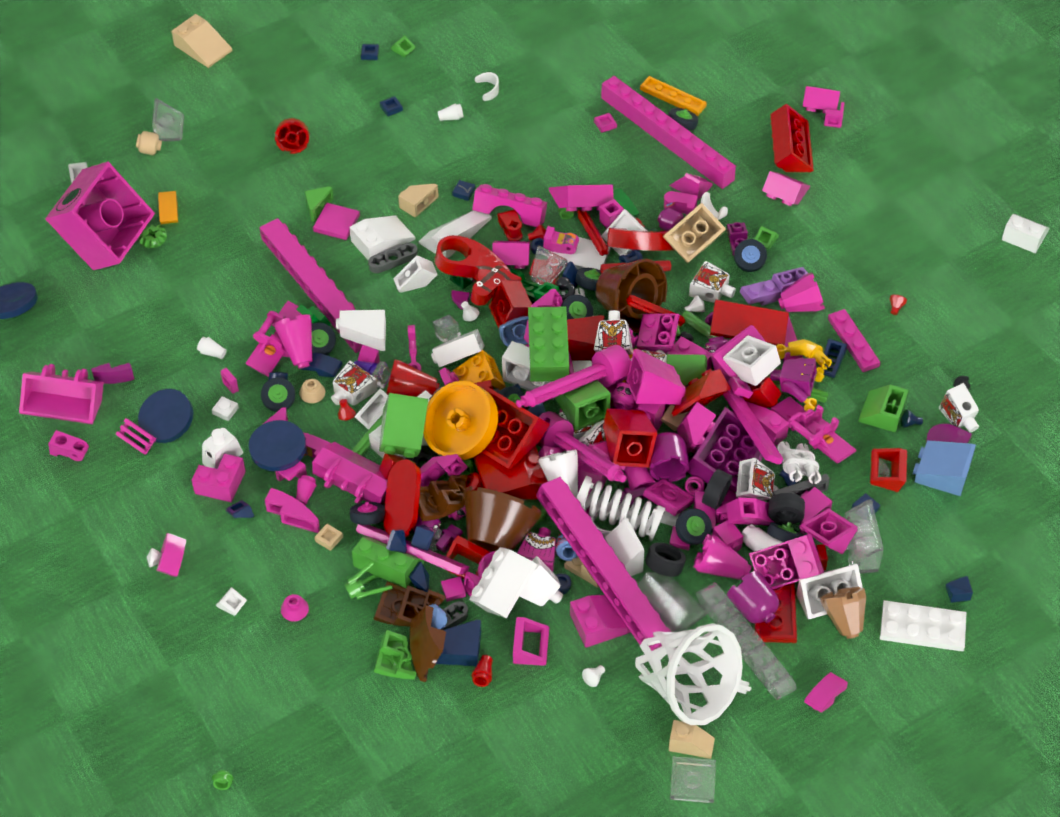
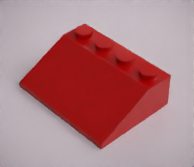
M482 384L481 388L493 397L498 410L497 429L492 440L482 453L506 468L511 469L541 440L550 424L526 409L517 407L516 403Z
M536 445L511 469L506 468L482 452L473 457L483 487L486 489L505 493L519 499H538L536 494L540 486L548 482L538 461L540 456Z

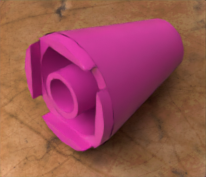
M298 315L296 318L290 319L289 317L275 322V330L293 365L298 366L299 369L310 366L309 363L312 362V323L310 315Z

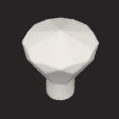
M698 296L692 300L689 306L684 307L685 311L705 312L704 301Z
M467 301L461 304L464 321L471 322L478 317V308L469 305Z
M151 548L147 555L149 567L158 565L162 555L154 548Z
M600 665L597 668L584 669L582 672L583 680L590 687H596L601 675L605 672V668Z

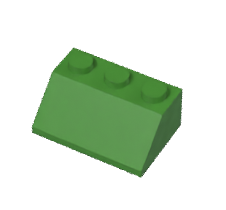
M368 536L362 537L352 550L353 566L362 570L370 562H374V565L366 572L406 588L411 582L409 576L418 562H422V564L425 562L408 553L387 550V544Z

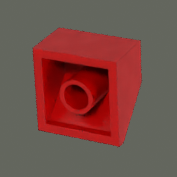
M501 280L489 304V309L499 328L502 324L512 319L528 316V307H531L532 302H530L521 281Z

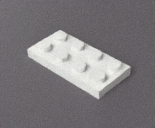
M883 601L880 640L964 651L966 612Z

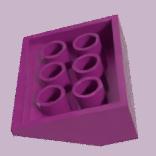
M725 407L714 420L715 425L706 434L701 446L697 448L689 460V470L687 472L692 476L700 477L705 483H708L713 473L720 469L732 475L729 490L737 492L739 462L752 458L761 461L763 456L736 414Z

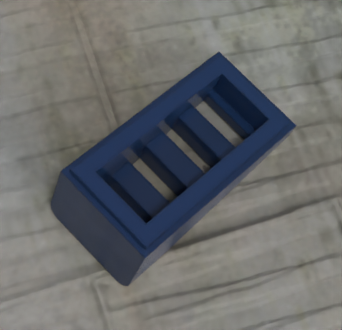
M828 339L824 354L827 357L828 355L837 357V360L829 358L832 360V363H835V366L831 365L828 367L824 364L827 368L833 369V371L824 370L823 375L835 378L846 353L847 344ZM831 349H832V350H835V351H838L839 354H838V353L831 352Z

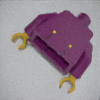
M816 358L787 359L783 363L782 370L774 369L770 373V379L772 381H780L782 392L793 395L801 403L804 402V410L806 412L809 409L814 411L817 400L814 398L808 399L807 397L811 396L814 382H821L823 380L824 369L821 367L816 369Z

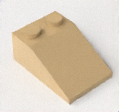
M197 14L172 30L174 46L207 68L232 52L230 45L219 33Z
M701 203L663 237L689 263L719 238L726 228Z

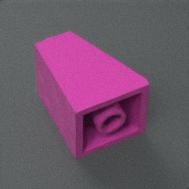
M634 349L626 382L629 384V389L636 404L680 405L686 390L674 366L639 349Z

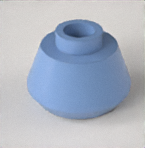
M436 604L429 605L434 608L431 627L443 629L447 624L446 613Z

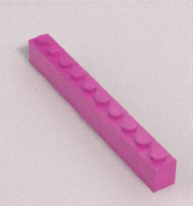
M612 76L602 83L601 98L721 189L735 181L736 165L616 76Z
M277 218L259 227L262 241L336 329V318L340 317V311L355 310L352 302L346 300L344 293L336 288L334 281L327 277L322 267L319 268L315 258L309 256L305 246H301L298 243L297 237L289 232L285 223H282ZM343 338L355 353L361 350L362 344Z
M561 477L542 484L536 497L639 645H641L644 639L654 637L653 632H671L661 620L659 613L653 609L647 596L641 592L635 579L627 572L625 565L615 555L613 548L603 538L601 531L596 528L591 517L584 511L580 501L572 494L568 484ZM661 643L650 645L649 647L653 651L661 647L662 645Z

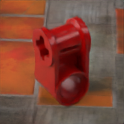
M512 209L498 213L500 227L503 229L509 241H521L523 238L521 231L522 222L517 211Z

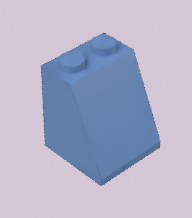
M927 440L926 446H921L918 458H921L920 464L916 463L913 474L916 475L915 483L961 496L976 445Z

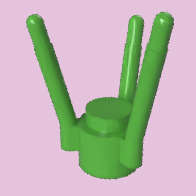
M370 562L354 577L348 579V583L344 585L351 599L357 597L359 600L362 597L392 589V586L389 585L362 592L365 590L363 585L378 577L371 575L362 581L358 579L374 565V562Z

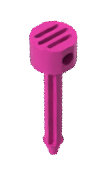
M613 345L598 351L592 357V366L531 391H526L525 395L521 396V400L516 401V406L519 408L522 405L524 407H535V405L596 380L607 387L627 379L631 364L629 355L620 345Z
M550 411L539 416V418L550 425L537 443L538 446L541 448L543 446L561 448L562 452L564 450H577L579 460L607 477L608 480L620 482L627 480L619 465L611 462L574 438V428L569 421Z

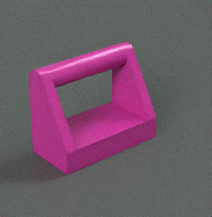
M516 617L513 664L546 665L549 626L524 617ZM525 632L541 633L539 656L523 651Z

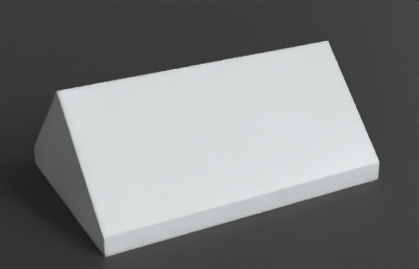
M858 564L824 572L810 578L799 579L796 596L807 619L827 614L820 599L823 595L829 592H833L834 595L843 588L858 586L863 588Z

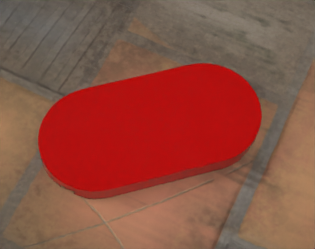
M407 459L398 461L391 468L387 478L384 528L388 535L391 534L392 530L402 529L404 530L405 537L410 534L411 528L414 529L417 523L421 470L415 462Z

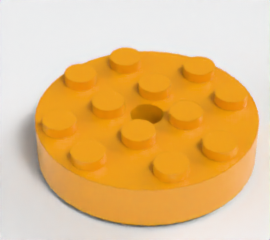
M456 381L445 385L433 395L427 406L423 432L427 444L433 451L442 456L457 454L462 460H467L478 455L488 446L497 429L498 410L496 403L486 390L472 382Z

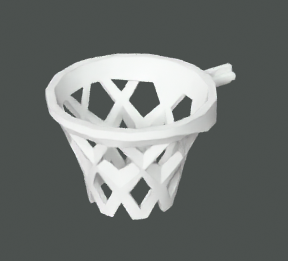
M712 623L681 632L656 631L653 632L654 637L644 639L640 645L645 655L637 657L635 661V667L642 673L638 677L644 683L654 688L670 704L671 710L684 723L689 725H706L720 717L731 704L737 692L746 694L747 691L751 690V687H748L749 682L741 680L743 668L741 647L734 633L722 625ZM709 631L704 636H700L702 633ZM717 636L719 641L713 640V638ZM710 642L721 646L724 653L712 658L703 649ZM661 643L662 646L653 651L649 647L650 645ZM686 652H693L704 660L690 664L682 655ZM667 654L669 662L662 669L661 659ZM649 662L653 673L648 671L644 663ZM714 667L722 674L721 682L719 685L707 686L702 673ZM688 674L695 685H682L678 683L675 675ZM702 692L707 704L703 707L691 704L689 693ZM678 703L681 704L683 712L679 709ZM691 708L696 709V711L692 713Z

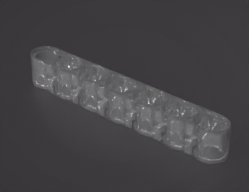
M714 582L696 592L699 603L715 624L722 625L734 633L741 647L742 658L776 700H780L794 692L796 684L793 678L719 585Z

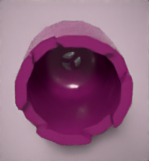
M673 432L658 434L650 461L651 476L656 480H660V478L668 479V482L684 478L689 470L687 446L684 438Z
M753 571L741 578L743 582L738 587L733 585L727 593L728 598L750 623L756 624L764 621L768 623L775 618L776 615L774 613L778 609L779 599L760 572Z

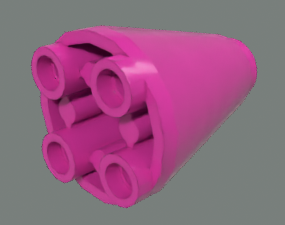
M706 535L702 544L703 551L702 553L698 552L694 559L693 567L696 568V571L737 580L750 573L752 565H749L748 561L716 535Z

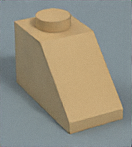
M438 185L409 186L398 196L399 208L416 218L438 198Z
M673 720L669 751L711 759L715 738L697 725H689L682 721Z

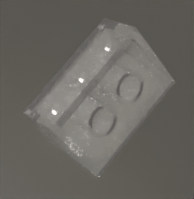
M870 499L847 511L844 516L846 520L858 527L846 550H849L850 553L848 555L849 565L858 564L860 574L878 572L883 554L882 541L872 500Z
M647 572L637 585L641 592L647 596L649 603L659 613L661 620L671 632L686 631L708 613L672 577L663 576L656 572Z

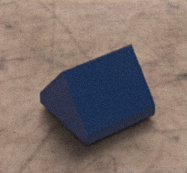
M426 525L417 526L411 546L428 551L434 532Z

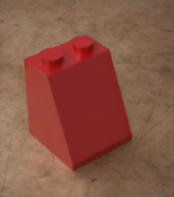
M599 315L567 320L568 351L572 361H592V357L596 353L594 346L599 322L604 321L605 316Z
M607 408L603 428L610 461L619 466L649 468L657 431L646 413L640 410Z

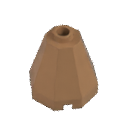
M859 586L843 588L834 595L833 592H829L820 597L823 608L842 636H846L847 639L858 637L859 633L863 631L865 589Z

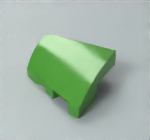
M386 630L381 640L373 672L394 678L415 679L416 671H413L411 665L412 656L407 649L408 641L406 636Z

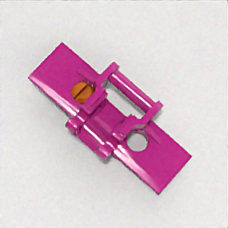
M287 300L279 314L274 311L268 312L267 319L259 331H256L253 335V338L259 344L247 360L246 365L269 377V373L273 371L282 357H289L277 332L270 337L265 334L271 325L275 327V322L302 315L296 310L299 306Z
M788 397L771 407L772 411H775L789 422V428L792 431L796 430L809 441V444L814 449L818 448L835 463L838 464L856 452L854 447L835 433L839 424L837 418L833 417L831 423L822 419L824 410L822 406L818 405L815 412L812 409L806 412L804 407L791 397Z

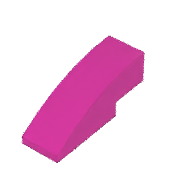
M270 489L265 499L267 512L281 515V520L284 524L315 533L320 532L319 520L310 509L294 497L282 491Z

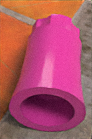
M626 466L624 469L631 491L645 486L649 488L656 483L646 467Z

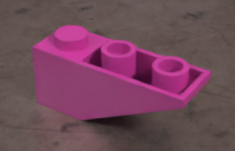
M739 497L726 504L728 524L769 526L774 521L769 518V503L756 498Z

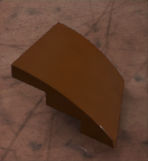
M451 475L448 481H431L428 486L420 487L418 514L421 520H436L465 506L464 491L468 478L467 475Z
M387 581L385 586L391 585L392 589L382 592L373 620L395 626L410 627L411 620L426 605L436 604L439 606L446 599V596L432 590L424 592L411 586L404 588Z
M427 605L411 620L410 625L412 660L418 678L422 682H426L428 669L434 668L443 652L446 631L431 627L434 608Z

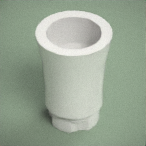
M752 524L742 531L743 542L754 552L783 543Z

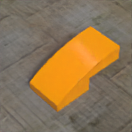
M176 191L159 192L160 223L179 222Z

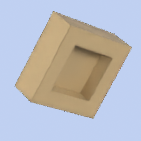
M326 524L314 538L315 542L331 551L343 538V533Z

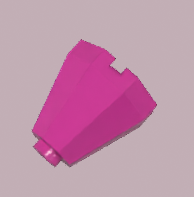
M812 272L805 274L780 293L781 298L778 299L781 309L785 308L786 312L820 311L825 309L822 304L824 302L818 284L813 280L815 277Z

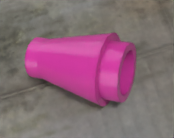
M302 475L297 481L296 499L306 506L316 488V480L311 476Z

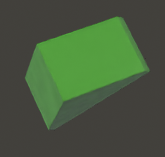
M328 186L305 191L306 204L311 221L315 222L326 203H331L334 200L332 187Z

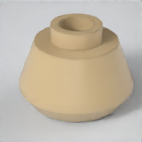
M308 379L302 384L299 392L300 398L307 403H317L324 398L325 388L318 380Z

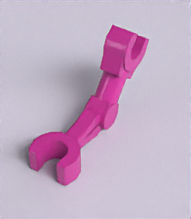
M407 325L409 354L411 356V363L408 365L422 371L421 365L416 362L415 325Z

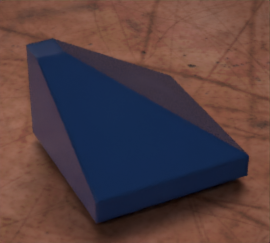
M243 500L225 509L234 518L254 517L250 505Z
M397 529L391 531L386 546L387 550L407 552L404 530Z
M418 562L409 578L416 589L427 592L429 590V574L422 562Z

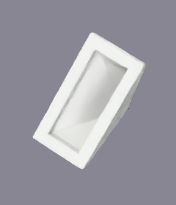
M379 389L355 415V418L368 430L382 416L388 395L382 389Z

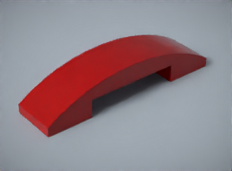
M609 228L607 246L648 251L675 250L663 237L668 231H635L623 228Z

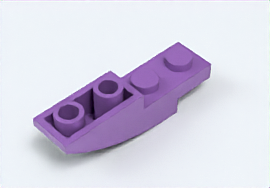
M804 267L776 273L773 274L771 280L741 287L740 293L749 305L759 302L764 306L778 301L781 298V292L802 276L808 274Z

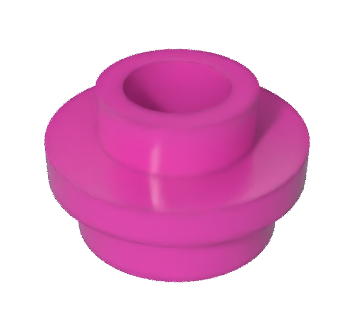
M691 476L686 480L685 489L689 494L694 496V491H704L705 484L700 477ZM692 483H697L698 488H694Z

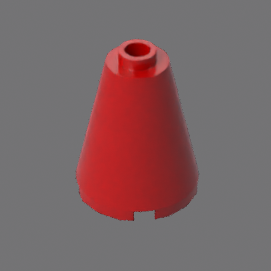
M394 359L386 394L393 393L418 397L426 390L433 396L435 391L439 390L440 383H436L437 378L400 360Z

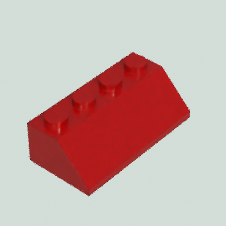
M785 104L770 114L774 163L785 172H812L814 168L808 120L788 104Z

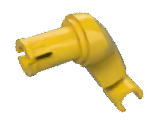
M805 339L789 342L788 347L783 344L776 346L780 359L785 358L786 352H790V356L804 355L807 358H816V362L822 369H827L824 364L828 367L832 364V360L823 353V348L820 345Z

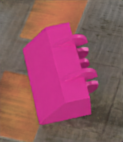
M54 364L45 365L42 373L32 371L23 373L19 413L93 424L102 402L104 382L88 380L87 369L77 370L75 378L68 377V370H63L62 376L55 375Z
M336 442L326 445L320 450L312 462L313 474L326 481L324 487L330 488L332 485H335L357 497L354 501L356 504L361 503L363 500L382 505L385 503L387 479L380 472V465Z

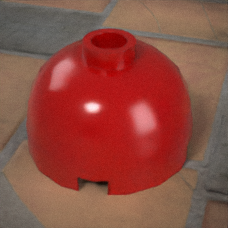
M296 118L283 120L276 128V145L282 151H291V154L300 153L307 147L310 134L308 127L303 121Z

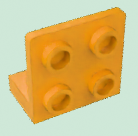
M483 350L453 370L459 381L477 383L491 380L492 385L499 388V390L506 387L495 359Z

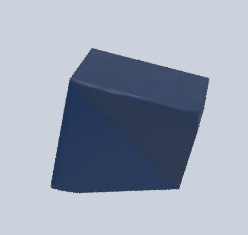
M968 576L961 577L945 585L951 603L971 600L973 590Z

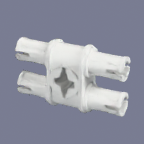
M782 441L778 444L777 449L784 459L782 461L783 469L789 474L791 481L794 482V479L795 482L800 481L802 475L808 476L809 482L812 484L813 481L814 484L821 481V475L818 471L819 464L815 461V455L809 451L806 444L803 446V443H801L796 449H790L788 442L784 443Z

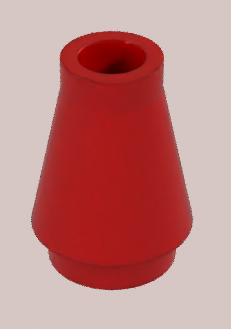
M482 655L471 675L473 683L479 687H486L492 681L493 659L491 656Z

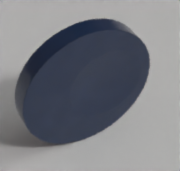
M25 282L1 286L0 319L16 317L31 309L38 300L35 287Z
M175 389L159 390L150 395L142 404L138 415L139 427L156 438L154 442H172L180 438L189 429L193 420V407L190 400L182 392Z
M284 420L264 423L252 433L249 440V452L252 460L257 466L268 471H283L295 466L303 458L306 451V440L302 430L294 423Z

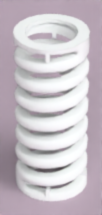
M586 476L577 495V499L580 501L584 511H587L589 508V515L592 517L596 516L599 512V519L601 521L606 520L609 516V523L611 525L616 524L619 518V524L628 518L634 531L640 525V537L649 535V540H653L666 508L659 505L656 506L649 517L652 503L647 501L639 513L642 499L637 497L628 511L632 499L630 493L625 495L618 508L622 490L617 489L608 504L612 486L607 485L599 498L602 482L597 481L594 485L592 478ZM593 488L590 495L588 496L589 489Z

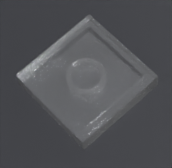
M673 756L670 799L714 803L716 760Z

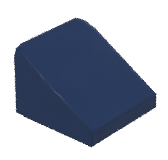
M569 261L563 272V277H567L576 289L578 286L576 283L578 270L573 262Z

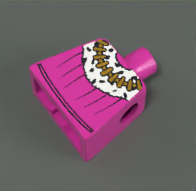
M541 527L538 534L531 532L527 534L517 554L531 561L537 556L553 572L556 539L550 537L551 531L548 528Z

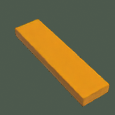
M648 76L640 85L641 91L678 108L687 109L697 116L707 106L706 101L651 76Z

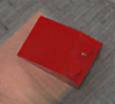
M709 369L701 374L702 378H695L688 382L689 386L685 388V396L682 397L681 404L675 405L672 411L673 417L688 412L696 402L706 406L729 391L731 388L721 370L712 371V369Z

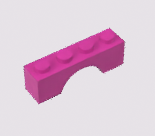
M483 184L475 190L472 210L490 214L495 207L506 205L518 212L523 224L538 227V225L545 222L548 202L536 197H526L522 193L515 194L506 189L492 188L491 185Z

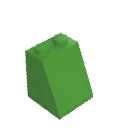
M596 380L557 396L555 399L576 431L605 419L607 408H610L611 393Z
M389 393L383 408L380 452L390 455L400 454L407 458L418 457L422 445L428 399Z

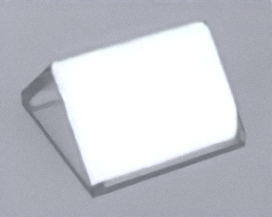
M156 98L154 100L152 119L154 133L159 135V140L180 141L183 135L184 114Z

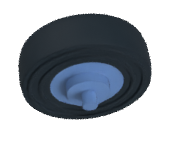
M754 239L742 241L734 252L735 263L741 270L746 272H755L761 269L767 259L766 248L761 242Z

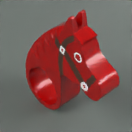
M451 235L442 238L437 245L435 264L440 271L448 275L474 278L476 280L470 297L471 302L475 305L482 306L487 304L494 296L501 280H522L521 277L511 273L506 264L496 254L475 240ZM456 250L462 253L466 259L453 261L446 258L442 252Z

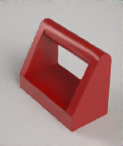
M902 448L872 449L870 484L898 492L906 483L907 450ZM879 458L892 461L891 477H878Z
M457 535L446 557L454 559L459 554L479 564L482 558L490 553V551ZM450 572L458 577H461L463 580L465 579V574L458 575L453 572Z

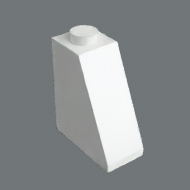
M385 310L340 311V317L336 318V329L340 330L342 338L385 351Z
M478 329L434 347L431 356L434 363H438V366L442 367L480 352L485 345Z

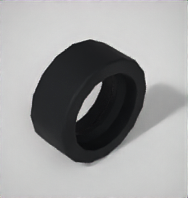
M717 469L707 484L702 503L713 509H718L730 488L732 475Z
M659 542L653 543L649 547L645 558L646 565L652 571L668 577H675L681 574L686 562V556L680 549L673 545Z

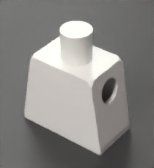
M225 428L213 430L212 436L202 444L203 465L218 469L224 454L237 457L243 454L235 436Z
M536 556L532 562L536 563L537 567L521 592L520 597L539 606H544L549 599L557 604L563 597V594L558 591L561 586L559 580L545 563Z

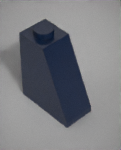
M474 620L444 630L446 631L444 648L436 664L477 666L482 631L481 620Z

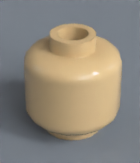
M143 131L141 134H138L136 148H138L140 153L155 155L157 150H161L162 141L159 140L157 133Z

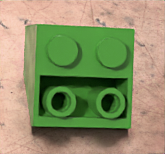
M893 385L870 390L858 422L896 433L909 390Z

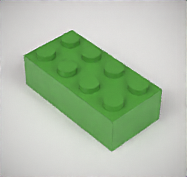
M528 307L530 382L555 381L568 376L569 353L566 307Z

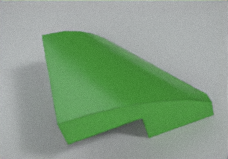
M667 354V364L674 366L685 387L688 386V382L691 380L702 378L701 374L707 370V358L705 355Z

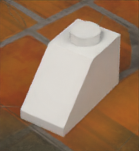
M416 256L393 279L398 292L402 293L427 286L437 276V272L432 261Z

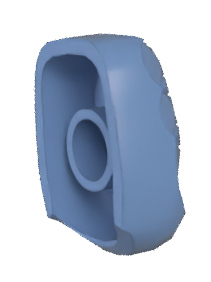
M528 316L512 319L499 327V335L504 345L509 347L512 341L527 344L524 334Z

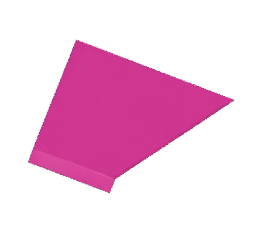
M686 173L684 177L669 186L682 193L697 195L699 200L712 187L713 183L700 176Z

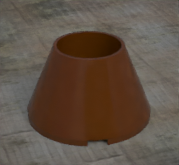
M640 259L608 268L600 275L596 285V298L599 304L608 313L613 310L619 311L620 320H626L629 328L634 333H639L643 314L648 313L629 306L628 302H626L629 295H634L660 307L662 302L665 303L667 279L665 272L660 264L650 259Z
M472 487L465 488L464 498L468 541L486 550L497 551L502 547L513 551L541 518L542 511L534 505L531 508L523 505L524 501L519 498L486 488L478 487L477 491H471Z

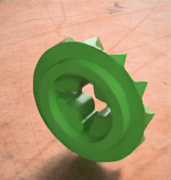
M152 224L151 227H145L138 240L144 247L155 248L161 246L166 241L167 233L165 228Z

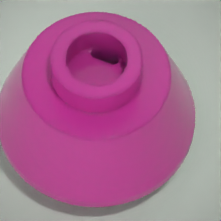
M296 594L286 597L281 605V614L289 621H299L309 611L307 601Z

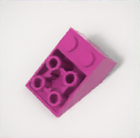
M812 534L749 553L754 570L763 575L772 589L797 582L799 579H806L824 573Z

